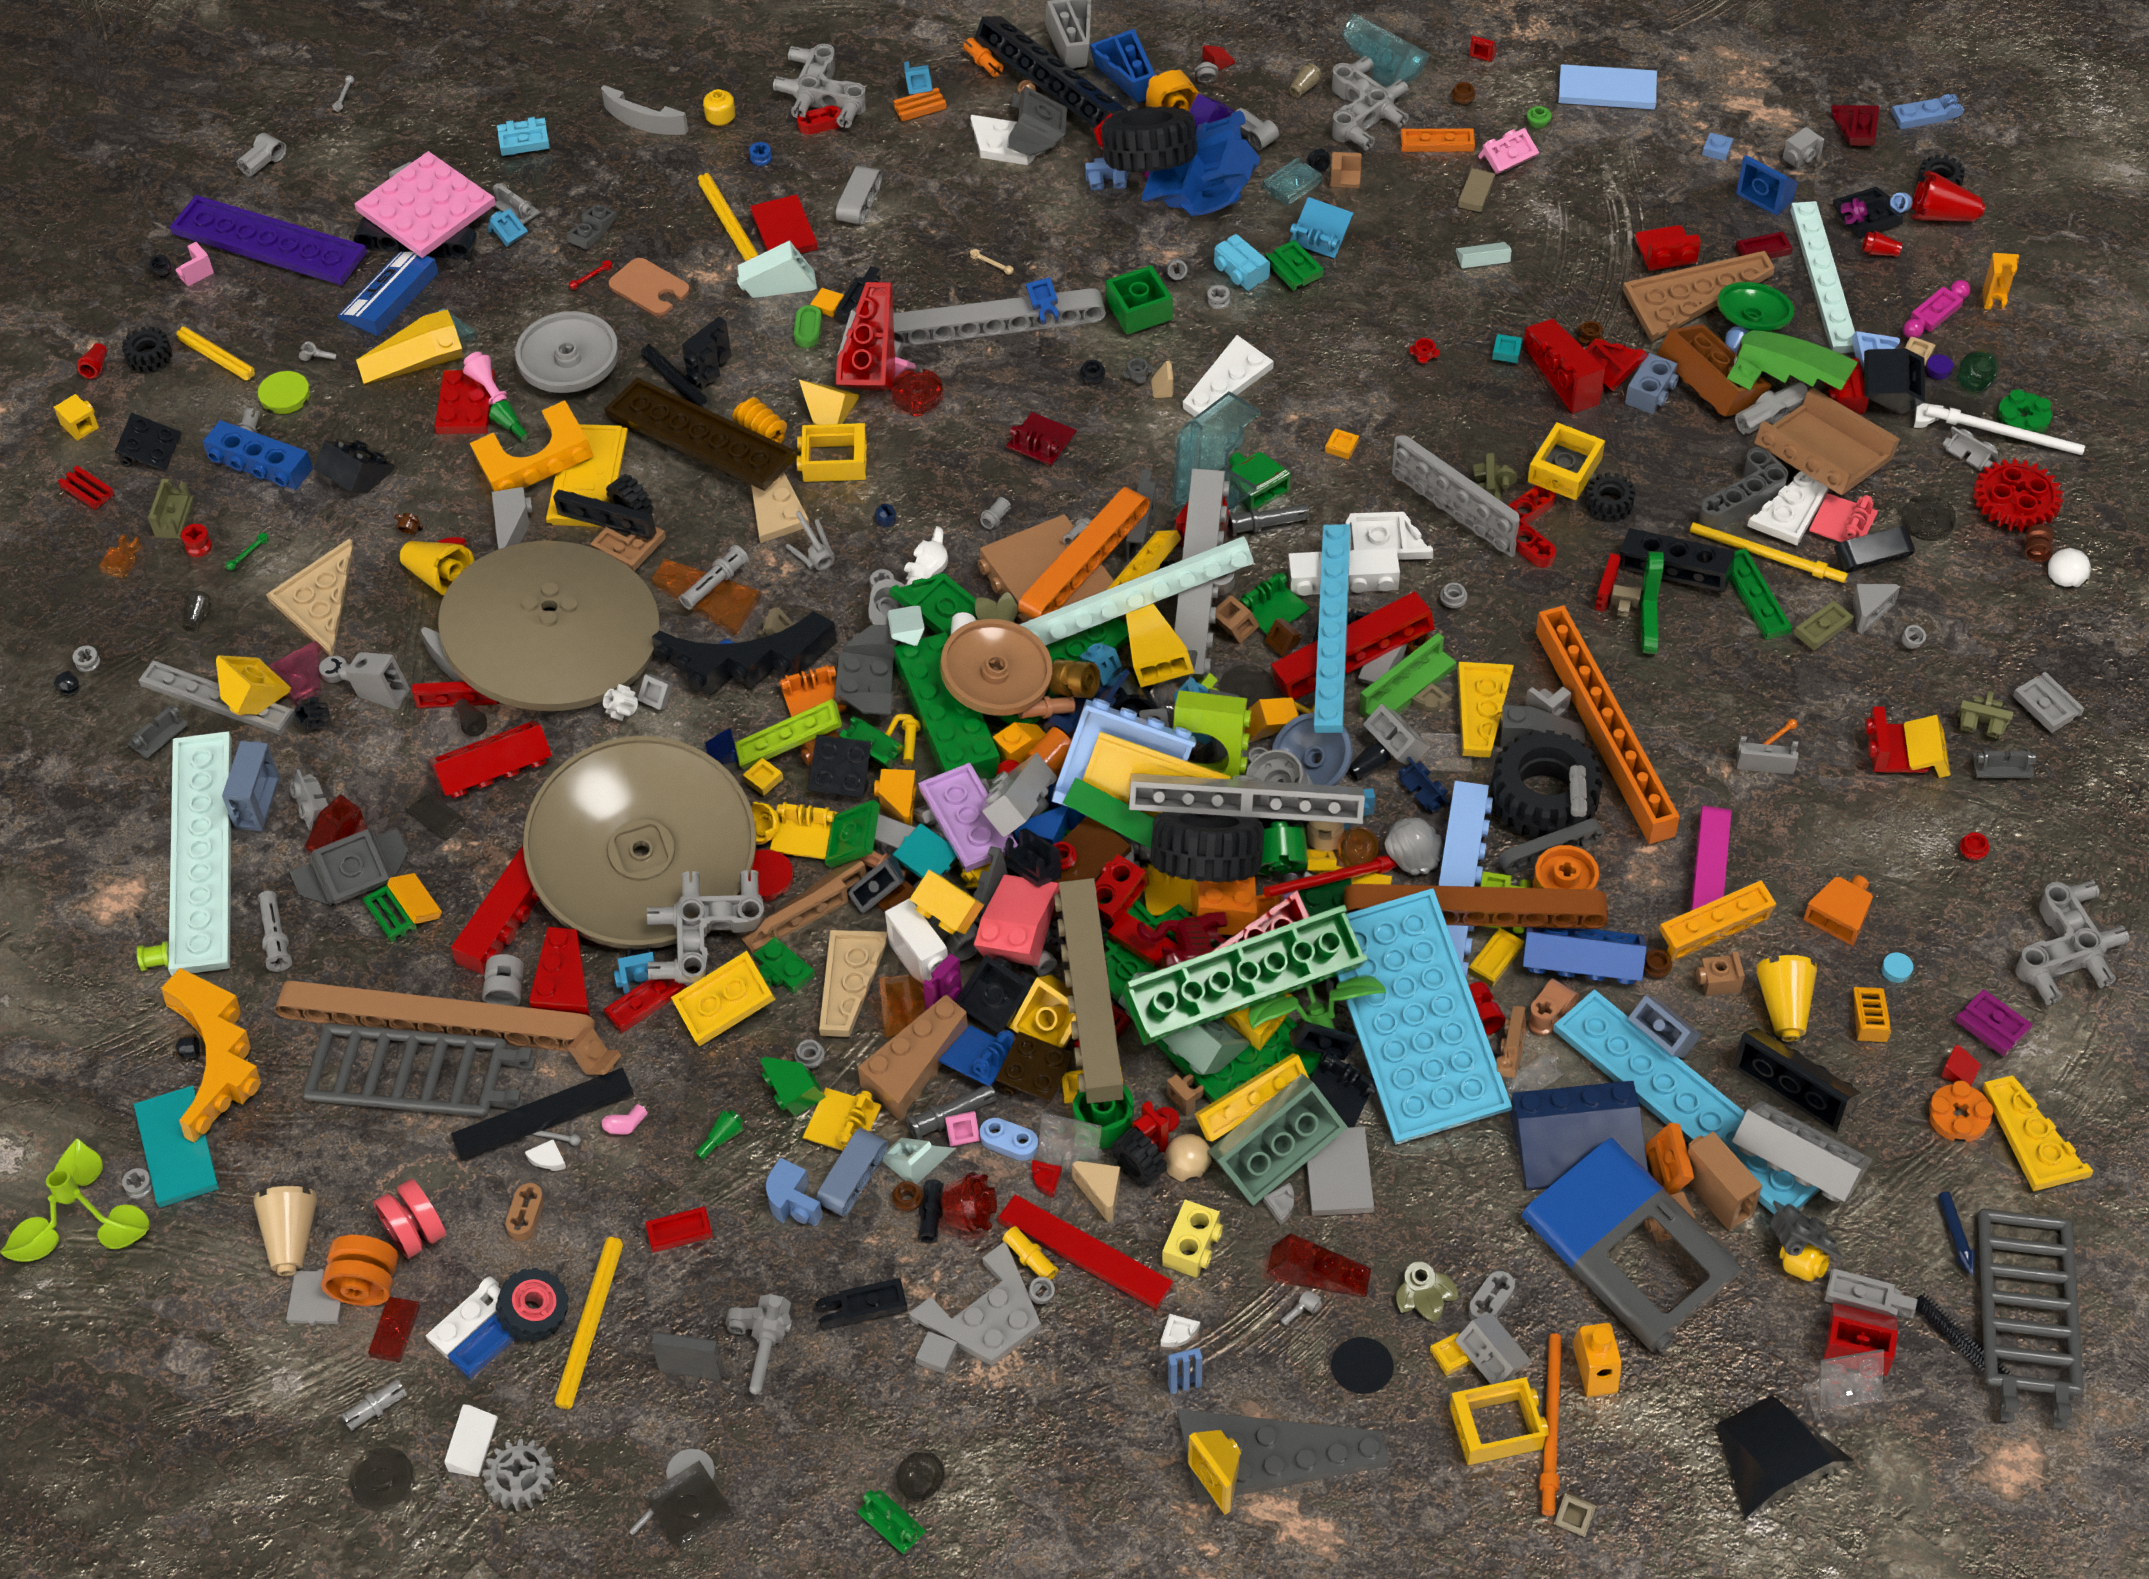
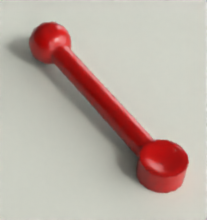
M605 260L599 268L577 281H570V289L576 290L580 284L604 270H611L612 262Z

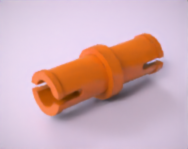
M974 38L966 40L972 47H969L964 42L963 50L974 58V62L978 66L986 69L992 77L1000 75L994 68H997L1002 73L1004 66L992 56L989 49L983 48Z

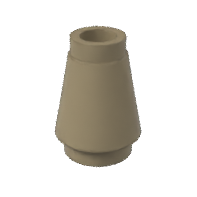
M1312 63L1303 65L1289 87L1290 94L1295 98H1300L1301 95L1317 85L1322 76L1320 69Z

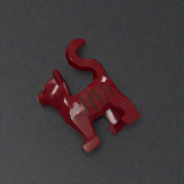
M1214 912L1197 917H1185L1181 920L1162 921L1154 932H1150L1146 928L1144 921L1137 925V933L1142 940L1150 943L1163 940L1168 931L1175 934L1180 950L1162 947L1163 955L1160 960L1154 963V967L1165 969L1212 952L1216 948L1211 947V943L1216 947L1226 942V938H1223L1222 934L1217 933V926L1219 928L1226 927L1228 923L1225 912Z

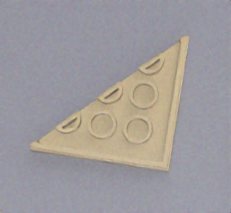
M350 538L266 594L268 600L328 656H333L354 548Z

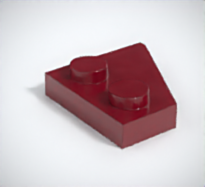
M1879 105L1831 106V115L1849 145L1875 146Z

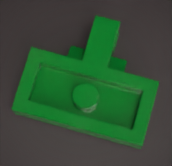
M773 937L753 954L754 961L760 965L759 971L769 988L773 984L776 986L782 984L791 993L795 994L815 977V971L776 937Z

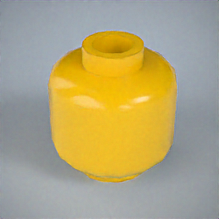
M716 89L704 97V114L708 122L716 126H725L734 119V98L729 92Z
M1810 1243L1806 1245L1798 1256L1789 1255L1783 1246L1780 1251V1259H1783L1785 1272L1805 1281L1811 1282L1817 1277H1823L1830 1263V1256L1827 1252Z

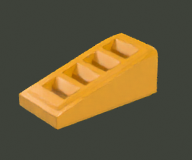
M1853 987L1857 1041L1887 1042L1891 1029L1884 988ZM1862 996L1877 997V999H1862ZM1863 1005H1878V1008L1863 1007ZM1865 1013L1878 1014V1016H1867ZM1866 1022H1879V1024H1866Z

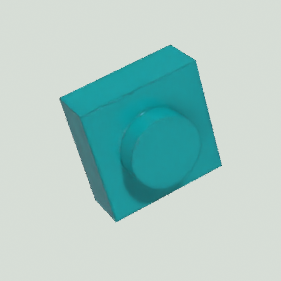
M1497 334L1492 359L1518 363L1522 338Z

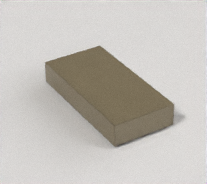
M1472 168L1459 198L1458 207L1482 212L1494 183L1495 173Z

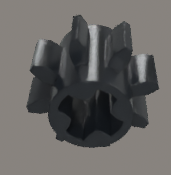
M318 696L299 700L300 705L295 708L294 712L297 724L305 725V731L325 728L324 723L327 722L330 715L327 704L319 703Z

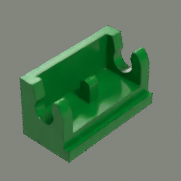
M853 716L850 719V727L847 730L843 729L841 731L840 738L872 742L870 758L887 769H891L905 746L860 718Z

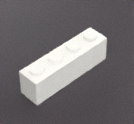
M1397 548L1350 550L1349 592L1361 593L1399 589L1400 569ZM1322 552L1288 554L1290 591L1295 595L1320 594Z

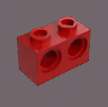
M1119 854L1116 855L1113 861H1108L1105 864L1100 878L1095 883L1099 916L1111 926L1125 912L1130 910L1149 885L1146 871ZM1120 876H1129L1125 881H1117ZM1104 898H1112L1107 904L1099 903Z

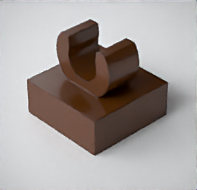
M1283 618L1275 619L1265 642L1279 655L1286 657L1291 654L1294 647L1298 646L1302 635Z

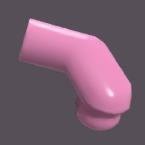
M636 1104L628 1115L613 1114L605 1116L601 1123L602 1128L610 1134H630L647 1116L648 1112L641 1105Z

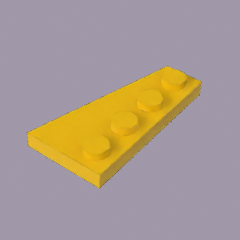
M2013 1075L1984 1082L1982 1089L1989 1103L1993 1106V1111L2033 1191L2092 1176L2093 1170L2087 1163H2082L2075 1154V1148L2069 1141L2065 1142L2055 1130L2056 1126L2054 1123L2040 1113L2037 1109L2038 1104Z

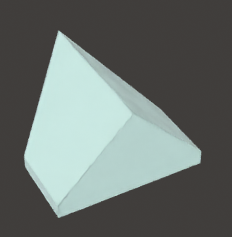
M900 1138L886 1151L882 1161L905 1181L918 1184L956 1148L934 1146L929 1141Z

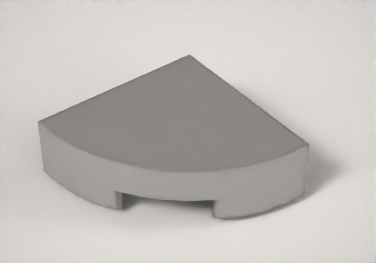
M1290 1183L1264 1196L1263 1200L1280 1225L1289 1219L1294 1209V1190Z

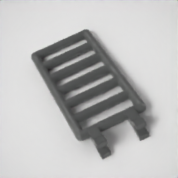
M327 1023L323 1026L302 1097L306 1101L485 1117L489 1113L490 1107L513 1110L525 1104L524 1099H520L522 1092L519 1089L495 1090L501 1065L533 1071L536 1060L531 1058L533 1052L531 1048L506 1049L507 1042L503 1038ZM333 1035L348 1036L349 1040L333 1091L316 1090ZM361 1039H378L362 1094L345 1092ZM390 1040L407 1042L391 1096L374 1095ZM419 1043L436 1044L420 1099L403 1098ZM448 1045L464 1047L449 1102L432 1100ZM476 1049H493L479 1103H461Z
M1981 1209L1978 1212L1984 1370L1986 1383L1992 1386H2000V1421L2014 1422V1413L2019 1411L2017 1389L2053 1393V1428L2066 1429L2068 1426L2067 1419L2071 1420L2072 1418L2069 1395L2080 1396L2084 1391L2073 1223L2067 1218ZM1991 1222L2060 1230L2061 1244L1992 1236ZM1992 1248L2062 1257L2063 1271L1993 1263ZM1993 1275L2064 1284L2065 1298L1994 1290ZM1995 1303L2065 1311L2066 1326L1995 1317ZM1996 1330L2067 1339L2068 1354L2000 1346L1996 1343ZM1997 1358L2069 1367L2070 1382L1998 1373Z

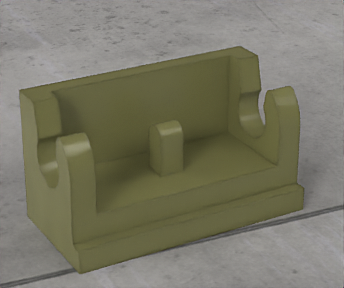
M162 478L148 517L155 537L181 539V532L186 526L194 502V496L190 495L189 489L184 482H180L179 489L181 490L173 488L172 482L169 479Z

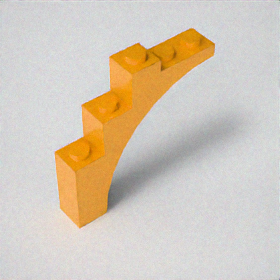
M179 968L161 987L166 1006L183 1016L197 1030L206 1045V1066L202 1084L193 1103L179 1120L184 1137L195 1143L202 1134H205L210 1129L214 1120L229 1108L232 1100L243 1105L250 1096H253L258 1091L261 1081L257 1066L244 1060L251 1049L247 1031L234 1025L241 1014L237 996Z

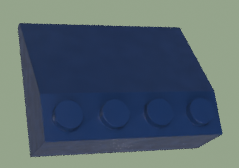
M1634 1081L1512 1093V1110L1509 1112L1526 1191L1548 1189L1609 1138H1614L1648 1172L1640 1106Z

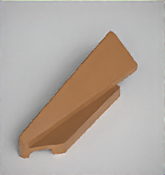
M853 860L836 867L773 915L766 918L757 930L749 931L741 938L743 943L753 955L773 937L780 940L848 903L847 890L866 875L865 864L861 860Z

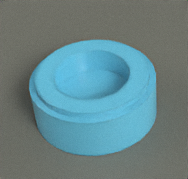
M1891 953L1883 961L1881 967L1882 974L1891 982H1905L1911 976L1913 963L1905 954Z

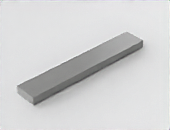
M154 660L138 680L142 687L281 736L295 717L294 709L273 703L258 715H237L231 712L229 706L221 699L219 683Z

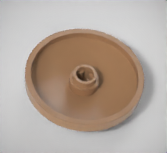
M1000 619L977 620L958 628L947 639L940 660L941 677L951 695L974 711L996 716L1018 714L1035 706L1044 697L1049 688L1053 669L1048 649L1033 632L1014 622Z

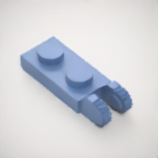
M1946 94L1940 99L1936 98L1892 106L1891 114L1899 128L1906 129L1957 118L1963 114L1964 108L1957 103L1959 99L1956 94Z

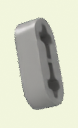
M1496 1271L1488 1276L1470 1302L1469 1317L1471 1321L1490 1313L1496 1319L1514 1294L1515 1281L1509 1273ZM1501 1283H1504L1506 1285L1505 1289L1502 1288L1497 1295H1494L1495 1285L1499 1286ZM1489 1302V1311L1484 1312L1482 1315L1479 1314L1478 1308L1482 1309Z

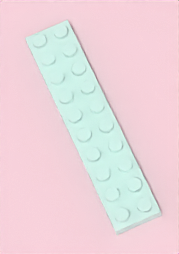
M229 731L173 738L168 965L171 976L179 968L190 973L230 968L231 818L222 798L231 770L232 738Z

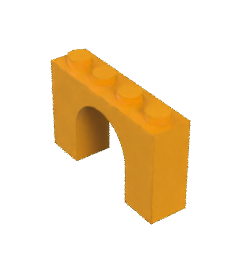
M565 400L542 410L552 437L549 444L537 454L528 457L508 455L502 449L494 432L470 443L474 455L493 491L519 487L526 488L594 457L584 432Z

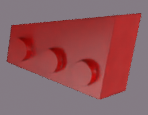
M547 928L529 999L531 1008L578 1013L591 1017L582 948L577 929Z

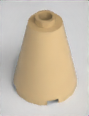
M299 1186L272 1187L266 1189L267 1195L260 1197L259 1192L255 1194L254 1207L271 1270L277 1271L279 1276H292L304 1264L317 1204V1193L310 1189L311 1195L303 1193V1187Z

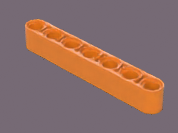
M1123 487L1024 593L1019 601L1018 611L1031 619H1035L1059 609L1145 516L1150 506V499L1127 487Z

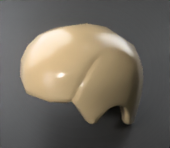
M1183 1134L1175 1137L1169 1143L1163 1155V1159L1167 1163L1165 1165L1167 1173L1182 1182L1190 1177L1200 1178L1212 1164V1156L1208 1152L1210 1147L1207 1141L1195 1134Z

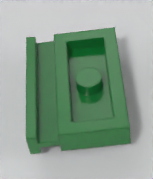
M1295 240L1274 249L1272 254H1265V258L1270 261V267L1293 291L1299 285L1305 286L1323 277L1324 269Z

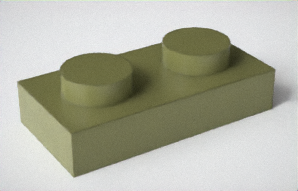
M1832 601L1795 628L1794 635L1814 651L1851 625L1854 616L1836 601Z

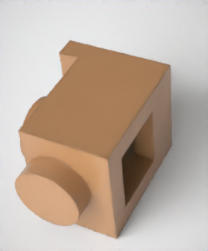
M1232 595L1217 606L1216 622L1234 637L1239 644L1260 626L1252 612Z
M1738 951L1732 952V955L1702 958L1700 967L1696 969L1698 984L1703 985L1705 996L1741 992L1745 975Z

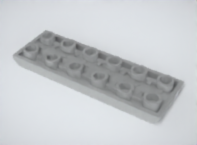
M1397 436L1394 441L1392 474L1399 481H1403L1413 488L1419 495L1429 499L1436 507L1443 509L1453 516L1456 521L1463 523L1473 530L1476 535L1483 537L1493 544L1499 551L1506 553L1511 558L1515 556L1516 537L1520 521L1519 514L1408 436Z

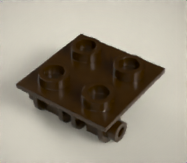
M1019 1031L995 1081L1003 1084V1091L1007 1095L1013 1096L1020 1090L1051 1103L1074 1053Z

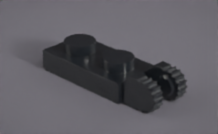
M901 1278L839 1291V1294L820 1298L815 1303L816 1309L820 1312L836 1310L840 1306L843 1311L821 1317L819 1323L823 1329L837 1328L844 1323L847 1325L908 1311Z

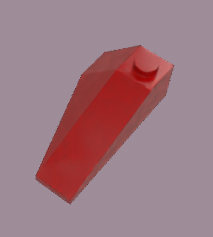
M866 282L855 310L856 315L851 328H848L844 347L839 352L837 358L836 385L865 390H894L895 346L892 283Z

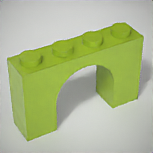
M1178 691L1173 729L1175 730V727H1182L1194 733L1213 736L1225 746L1228 752L1224 759L1215 763H1192L1231 776L1230 779L1233 776L1246 774L1248 757H1243V750L1248 751L1250 734L1245 733V727H1250L1251 710H1246L1247 698Z

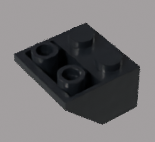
M1906 348L1868 349L1864 351V396L1901 415L1925 403V358Z
M337 439L336 441L325 440L314 466L316 471L350 492L360 493L371 491L395 468V465L387 461V456L376 451L372 452L368 449L366 443L359 440H354L352 443L343 439Z

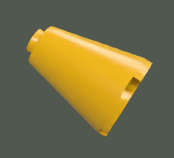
M409 541L400 551L401 564L441 595H445L454 579L474 562L472 552L461 544Z
M1798 955L1779 956L1778 962L1770 963L1769 958L1764 959L1757 964L1756 974L1775 1035L1781 1037L1785 1042L1798 1041L1801 1036L1806 1034L1817 974L1816 962L1811 964L1810 958Z

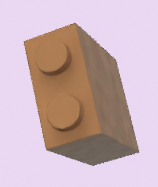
M1714 1131L1705 1137H1696L1688 1146V1156L1694 1174V1179L1688 1185L1727 1230L1731 1231L1753 1217L1762 1184Z

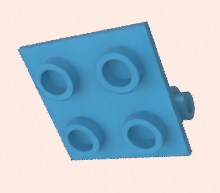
M1308 197L1297 224L1293 223L1290 233L1293 234L1289 242L1295 240L1302 248L1335 259L1354 213Z

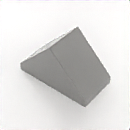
M1857 584L1852 600L1857 632L1863 634L1895 605L1900 586L1897 584Z

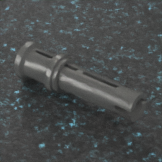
M1305 503L1303 505L1261 512L1254 508L1250 509L1249 512L1240 514L1229 512V533L1231 536H1236L1238 532L1252 530L1253 533L1261 530V527L1308 521L1309 513H1298L1309 511V508Z
M984 1085L941 1106L937 1104L930 1105L927 1111L914 1117L909 1115L905 1118L908 1130L913 1139L922 1140V1136L936 1129L939 1131L944 1130L946 1127L945 1117L972 1112L984 1105L995 1102L997 1100V1097L994 1095L995 1091L992 1086Z

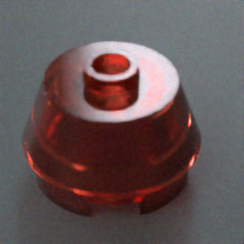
M970 1172L946 1184L942 1196V1209L944 1218L949 1226L971 1234H978L981 1231H988L992 1228L993 1225L989 1220L990 1214L997 1212V1198L995 1188L988 1187L987 1185L988 1175H978L975 1172Z

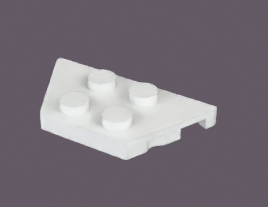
M971 115V126L974 129L975 140L978 144L981 158L1028 165L1035 160L1037 155L1043 152L1028 156L1007 147L1008 135L1017 122Z
M1404 512L1350 513L1345 523L1350 524L1351 528L1350 550L1397 548L1398 560L1433 559V548L1423 542L1421 539L1422 534L1410 523V519Z

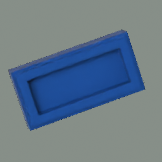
M496 1313L447 1355L449 1360L469 1379H472L516 1339V1337H511L510 1333L502 1329V1324L497 1320Z

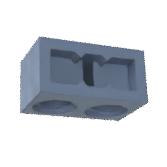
M1649 353V356L1644 360L1628 385L1625 404L1654 415L1659 406H1664L1668 398L1669 389L1674 390L1679 375L1676 374L1678 363Z

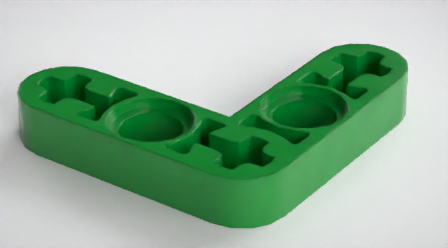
M1649 551L1640 596L1642 654H1657V599L1663 574V552Z

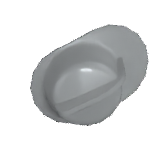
M884 579L878 581L873 586L868 608L869 619L873 625H889L888 611L905 608L889 595L892 586L898 585L903 587L905 586L903 583L894 579Z

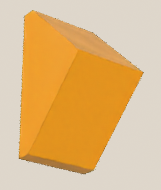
M1259 699L1248 709L1251 710L1250 727H1245L1246 733L1250 734L1249 743L1279 733L1288 722L1298 717L1294 699Z

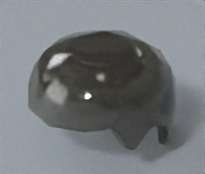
M932 1452L911 1453L899 1464L896 1472L898 1490L908 1500L914 1502L932 1500L942 1492L946 1481L943 1463Z

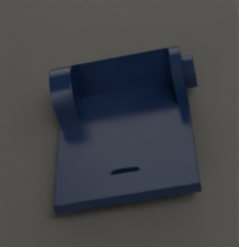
M1125 669L1103 687L1099 686L1098 692L1092 698L1074 697L1072 695L1075 701V712L1073 714L1052 715L1044 725L1045 732L1047 733L1052 727H1056L1071 739L1076 730L1086 699L1093 701L1094 698L1104 700L1110 704L1109 707L1111 708L1116 702V699L1113 697L1130 672Z

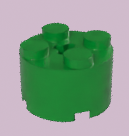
M1277 821L1271 823L1270 828L1264 829L1262 867L1256 875L1271 876V871H1280L1281 875L1307 868L1308 852L1304 826L1288 827L1286 821Z
M1123 1084V1100L1087 1104L1086 1093H1080L1079 1089L1077 1090L1073 1100L1074 1129L1077 1136L1090 1149L1098 1151L1111 1148V1144L1130 1128L1133 1129L1134 1100L1131 1091L1125 1084Z

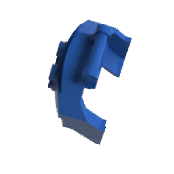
M1239 110L1233 112L1231 116L1218 121L1199 124L1196 130L1197 153L1190 162L1184 163L1181 166H1175L1167 170L1150 171L1141 199L1144 202L1164 201L1169 207L1183 208L1191 216L1211 213L1229 204L1236 203L1241 198L1240 191L1247 184L1260 161V157L1246 139L1241 138L1240 126L1245 124L1244 113Z

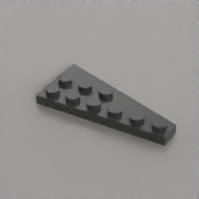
M1177 1409V1418L1187 1460L1189 1435L1194 1432L1222 1430L1227 1439L1232 1438L1237 1443L1241 1455L1234 1496L1389 1466V1458L1381 1431ZM1189 1466L1197 1503L1213 1501L1214 1499Z

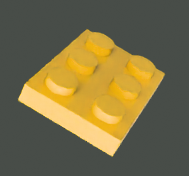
M747 951L671 997L699 1047L776 1000Z

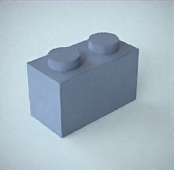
M1649 995L1643 997L1628 1017L1632 1023L1672 1056L1685 1058L1702 1036L1698 1030L1660 999Z

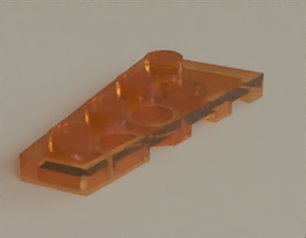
M664 559L653 575L652 580L655 586L679 600L680 595L692 587L706 572ZM723 580L694 605L692 609L705 613L712 622L717 625H724L731 634L736 636L760 600L761 595L759 590L730 580Z

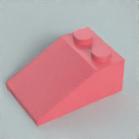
M1004 875L981 917L974 946L983 957L987 955L992 959H996L999 956L1008 962L1038 966L1055 906L1054 894H1058L1059 883L1050 882L1037 887L1023 877Z

